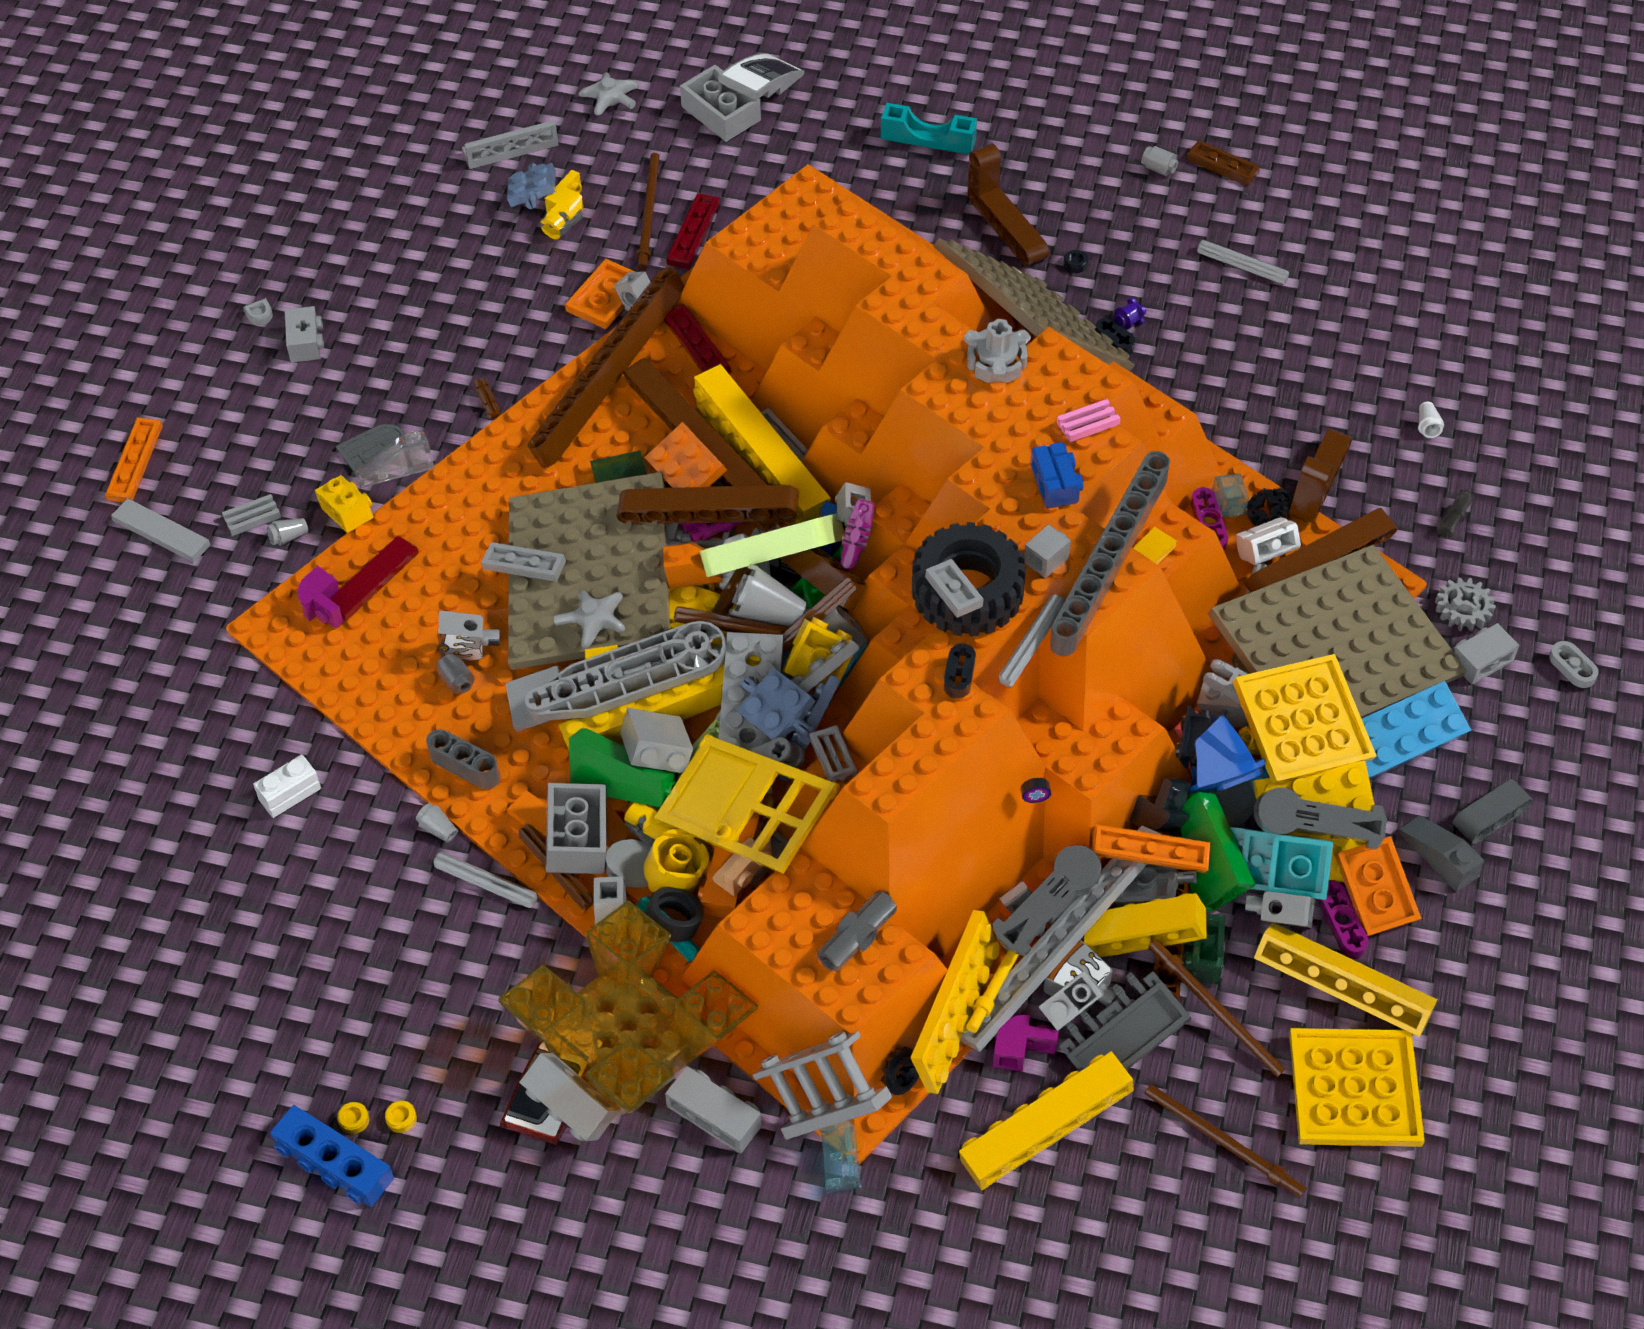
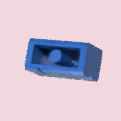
M1063 442L1050 444L1048 447L1046 445L1033 447L1031 450L1030 466L1045 507L1049 509L1060 507L1061 504L1064 506L1076 504L1079 501L1080 491H1083L1084 486L1081 474H1075L1074 469L1076 465L1073 453L1067 452Z

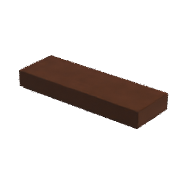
M1199 140L1187 153L1186 160L1246 186H1249L1260 172V166Z

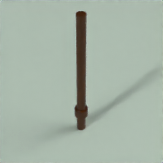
M1157 939L1148 946L1164 963L1163 967L1171 975L1174 973L1276 1077L1285 1070L1182 965L1184 962L1176 954L1172 955Z
M1150 1084L1145 1095L1265 1174L1267 1180L1277 1187L1281 1185L1299 1198L1303 1196L1307 1187L1287 1175V1170L1278 1164L1272 1165L1154 1085Z

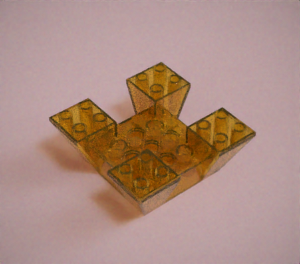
M629 900L586 932L598 977L578 993L545 965H542L499 997L498 1001L550 1053H554L624 1116L633 1113L673 1080L674 1075L715 1045L758 1009V1005L715 970L679 998L652 976L666 949L671 934Z

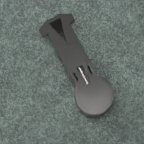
M1278 787L1262 793L1254 806V818L1257 825L1266 833L1283 835L1294 831L1314 836L1331 835L1330 838L1332 839L1344 838L1352 839L1356 842H1366V849L1372 850L1378 849L1386 836L1385 830L1388 821L1384 808L1380 805H1371L1370 811L1308 801L1301 799L1297 793L1288 788Z
M1080 845L1064 848L1057 855L1053 872L1005 922L999 918L996 919L992 924V929L997 940L1006 950L1025 957L1031 951L1029 944L1033 941V938L1035 936L1041 937L1044 934L1046 924L1049 923L1052 926L1078 896L1088 894L1098 884L1101 874V863L1095 852L1086 846Z

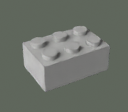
M713 65L680 85L681 107L727 142L761 121L760 99L756 101L719 83L718 77L723 70L717 65Z
M548 783L546 872L604 874L606 858V785Z

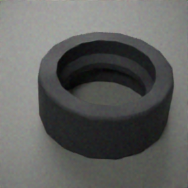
M672 887L660 888L653 893L645 911V922L656 936L672 942L688 941L695 936L704 916L703 906L688 891ZM660 908L675 909L686 916L688 920L678 921L671 919L661 912Z

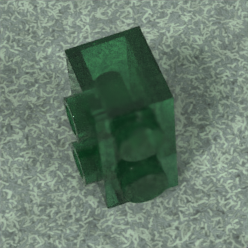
M1206 914L1207 939L1186 942V944H1191V952H1186L1184 967L1190 970V973L1200 983L1219 985L1224 954L1225 916Z

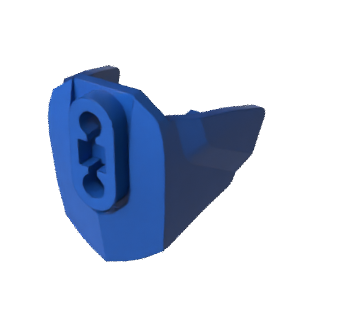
M1211 715L1213 718L1211 726L1195 741L1197 767L1191 766L1192 782L1190 783L1191 786L1187 796L1196 791L1210 792L1215 788L1217 791H1221L1265 773L1263 767L1265 765L1264 759H1253L1241 737L1224 716L1217 717Z

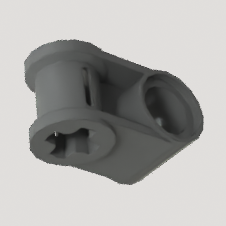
M782 737L775 738L749 750L794 768L800 767L805 759L803 747L795 743L790 744L787 739Z

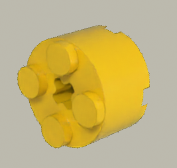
M679 829L663 832L654 841L643 865L644 876L650 891L654 893L660 888L672 887L683 889L692 894L709 862V855L703 843L700 845L694 839L695 836Z

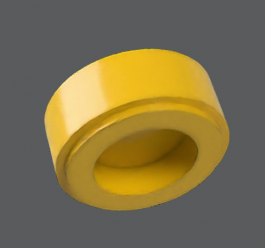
M396 1101L386 1109L385 1120L387 1126L393 1132L405 1133L414 1127L417 1115L411 1103Z
M350 1102L340 1108L337 1120L342 1131L347 1134H358L368 1126L369 1114L363 1104Z

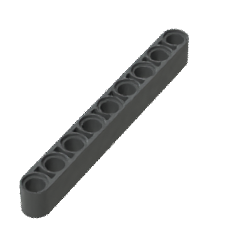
M1152 451L1145 456L1052 625L1050 647L1057 655L1069 656L1077 649L1164 489L1170 465V459L1165 453Z

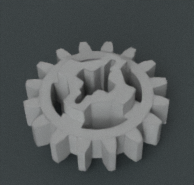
M1458 578L1456 583L1448 580L1446 586L1440 587L1435 600L1437 604L1435 611L1441 613L1440 620L1448 619V626L1451 627L1456 624L1459 631H1462L1465 626L1471 632L1475 625L1482 629L1484 623L1490 622L1496 608L1493 605L1495 597L1489 596L1491 590L1489 588L1483 590L1481 588L1482 582L1476 585L1472 584V578H1469L1467 582H1463L1461 578Z

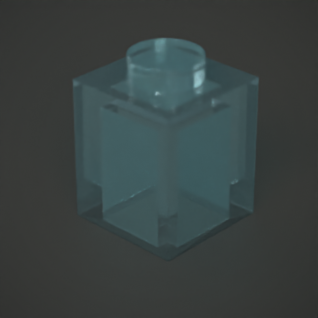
M1241 474L1215 477L1212 491L1216 495L1222 517H1235L1245 514L1249 496Z

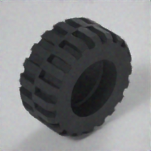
M967 522V525L961 526L959 523L951 524L948 529L942 527L934 532V537L929 535L924 539L922 546L916 550L912 567V598L915 600V606L918 612L924 613L923 618L930 624L936 623V628L944 632L947 630L953 631V635L962 636V633H968L971 637L979 636V632L985 631L986 634L996 631V626L1001 628L1008 624L1010 618L1016 616L1019 606L1022 604L1026 575L1025 559L1012 539L1007 540L1005 533L1000 530L995 532L989 525L983 524V527L975 526L974 522ZM950 559L954 561L960 570L978 571L993 580L984 587L976 588L984 599L983 607L958 618L925 578L926 569Z

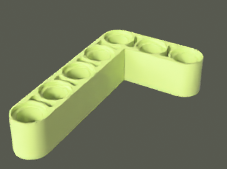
M832 514L699 552L706 577L747 567L751 563L757 564L843 540L845 532L842 522L837 521V514Z

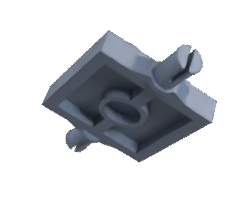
M532 163V167L529 164L527 172L520 171L508 178L507 200L510 207L526 203L527 208L532 209V205L533 208L536 207L537 199L555 192L556 170L552 163L547 165Z
M774 667L759 684H756L748 676L743 678L748 684L741 680L740 686L750 692L747 699L736 710L741 716L771 740L778 737L785 738L788 733L795 729L803 734L804 737L810 736L806 730L812 733L813 727L808 725L803 719L806 712L816 701Z

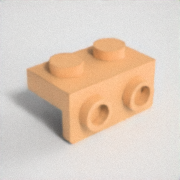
M748 838L743 845L752 848L756 840ZM769 839L762 850V853L772 856L771 839ZM734 853L713 876V881L735 897L742 888H745L750 883L757 871L764 866Z

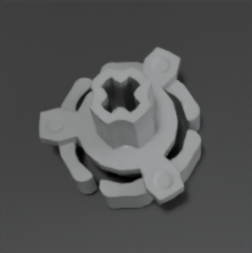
M1003 319L989 322L987 329L981 332L968 330L964 336V341L969 344L967 353L968 369L975 370V377L988 383L996 381L1007 383L1019 378L1021 370L1027 367L1028 354L1025 344L1030 341L1031 336L1025 329L1013 332L1007 320ZM977 353L980 357V362H976L975 356L977 355ZM1018 356L1020 361L1016 362L1013 366H1010L1011 362H1013Z

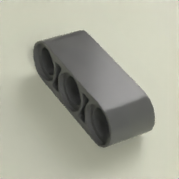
M437 729L428 734L426 744L431 761L434 764L482 789H491L499 784L500 772L498 763L492 754L446 730Z
M1510 779L1463 809L1454 818L1452 824L1472 844H1476L1523 814L1532 805L1533 799L1513 779Z

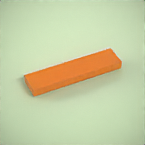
M136 418L105 493L107 501L124 503L127 498L133 501L162 430L161 420Z
M1095 824L1093 827L1091 850L1101 857L1206 873L1209 865L1210 842Z

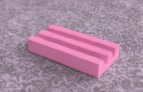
M1105 399L1057 416V424L1068 441L1072 442L1120 425V417L1118 414L1115 415V409L1110 407L1109 400ZM1108 417V418H1106V419H1103V420H1100V421H1098V422L1093 423L1094 421H1097V420H1099V419ZM1083 426V427H1081V428H1078V429H1075V430L1070 431L1071 429H1074V428Z

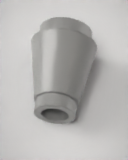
M304 518L272 521V524L267 525V534L272 545L278 544L282 546L308 533L307 523Z
M428 803L416 815L415 820L419 823L420 828L444 840L446 843L452 841L458 833V829L455 828L438 805Z

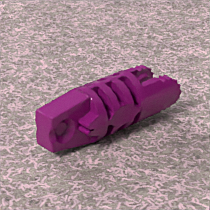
M859 498L855 504L842 540V545H844L841 554L842 558H840L842 568L852 569L857 564L861 551L866 549L872 528L874 502Z

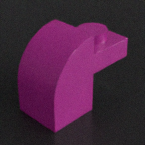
M319 566L301 580L298 586V598L304 616L309 622L317 616L322 623H329L336 629L343 623V618L339 606L331 601L330 598L339 591L338 583L333 576Z
M1018 1015L1010 1018L998 1030L993 1067L1023 1072L1025 1050L1055 1054L1058 1031L1045 1025L1029 1026L1030 1015Z

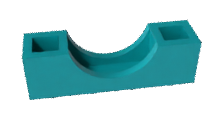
M886 103L881 117V139L968 155L973 151L976 142L977 118L954 115L945 124L932 125L919 120L912 113L909 106Z

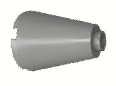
M751 563L748 569L752 571L750 575H743L732 600V603L737 604L735 610L730 609L729 614L746 619L791 626L809 609L805 608L806 602L758 566Z

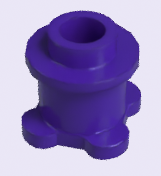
M1134 297L1127 299L1128 305L1118 307L1114 311V320L1126 330L1132 328L1134 323L1142 325L1145 322L1144 315L1146 314V309L1143 305L1136 302Z

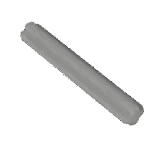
M1201 240L1198 245L1197 252L1204 256L1280 284H1285L1288 280V270L1206 240Z
M1056 594L1050 596L1000 672L998 679L1000 684L1007 687L1014 685L1052 627L1065 602L1063 597H1059Z
M439 852L434 858L435 868L525 907L532 908L537 901L536 892L446 853Z

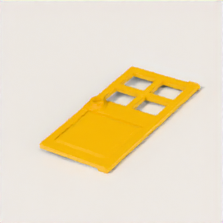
M706 734L698 745L700 746L654 818L715 846L784 874L830 799H834L840 789V785ZM778 774L793 779L794 782L777 809H774L760 802ZM804 784L821 791L803 820L786 813ZM756 812L769 817L770 820L751 848L739 843L738 840L739 835L751 816ZM781 822L796 828V831L777 859L762 853V850Z

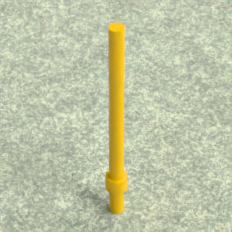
M1006 952L983 996H979L973 1006L974 1012L966 1025L968 1031L976 1033L984 1018L990 1015L994 1008L993 1001L1019 954Z

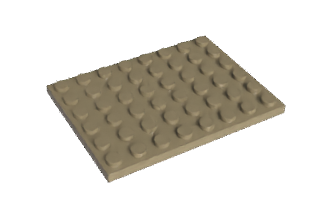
M939 238L933 246L956 267L966 272L975 284L1036 337L1048 327H1051L1108 365L1114 361L1128 371H1131L1135 366L1128 360L1130 355L1119 347L1116 349L1112 346L1113 341L1103 333H1097L1095 331L1096 326L1087 319L1082 320L1078 316L1080 312L1068 304L1066 306L1062 303L1063 297L1053 290L1050 292L1046 289L1047 284L1040 278H1034L1025 271L1022 273L1014 266L1009 267L1004 262H998L991 256L986 257L977 250L974 252L966 245L961 246L952 239L947 242Z
M662 472L509 498V545L564 554L566 559L557 582L509 574L508 664L511 670L585 658V649L618 645L619 648L671 629L669 586L663 560V547L667 546L666 524H657L658 520H655L652 523L632 525L631 521L622 523L616 517L621 491L626 489L665 488ZM580 591H586L592 598L596 599L621 592L623 597L613 614L623 623L625 631L621 633L609 628H603L598 632L592 644L588 648H583L581 646L582 627L577 623L556 626L554 615L578 609L581 605L578 598Z
M1374 545L1215 606L1208 613L1250 674L1335 654L1361 719L1443 681L1447 684L1461 678L1467 672L1459 659L1453 655V650Z

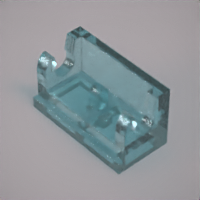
M850 1120L822 1128L821 1136L826 1191L833 1192L861 1188L855 1126Z

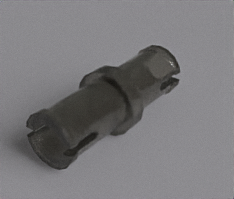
M1460 490L1452 505L1447 506L1445 517L1436 529L1440 536L1451 538L1458 524L1464 521L1466 510L1474 500V496L1470 491L1464 490L1463 493V490Z

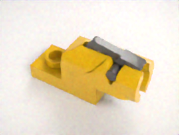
M571 170L555 187V192L545 197L547 214L540 223L544 224L541 227L542 231L552 239H560L572 226L583 219V200L580 195L582 185L579 172Z
M634 802L625 814V826L648 847L651 848L656 838L660 837L663 832L676 829L654 818L659 810L658 808ZM694 837L700 845L703 843L707 850L710 851L711 843Z

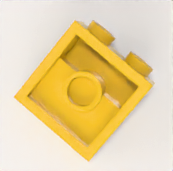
M813 617L812 621L804 619L792 643L794 647L782 671L794 677L799 674L803 677L810 671L808 666L819 657L825 659L832 653L830 648L841 639L847 641L852 639L853 636L840 629H837L836 633L826 629L828 623ZM852 656L820 682L826 684L830 675L842 679Z

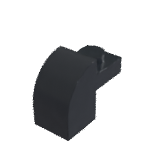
M1164 778L1158 796H1138L1130 822L1138 827L1144 826L1158 832H1174L1180 829L1189 818V814L1183 812L1182 808L1186 802L1191 784L1184 779Z

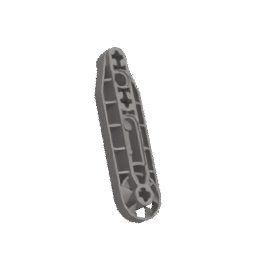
M696 621L571 664L541 686L528 691L524 698L525 708L533 720L543 723L550 720L587 718L718 670L725 661V637L721 630L712 623ZM720 637L722 645L712 649L709 640ZM713 656H715L716 659L713 662H711ZM570 693V696L562 698L565 694Z

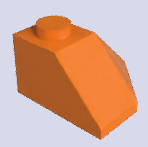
M694 542L663 547L664 570L669 589L723 582L722 573L706 577L699 552L705 549Z

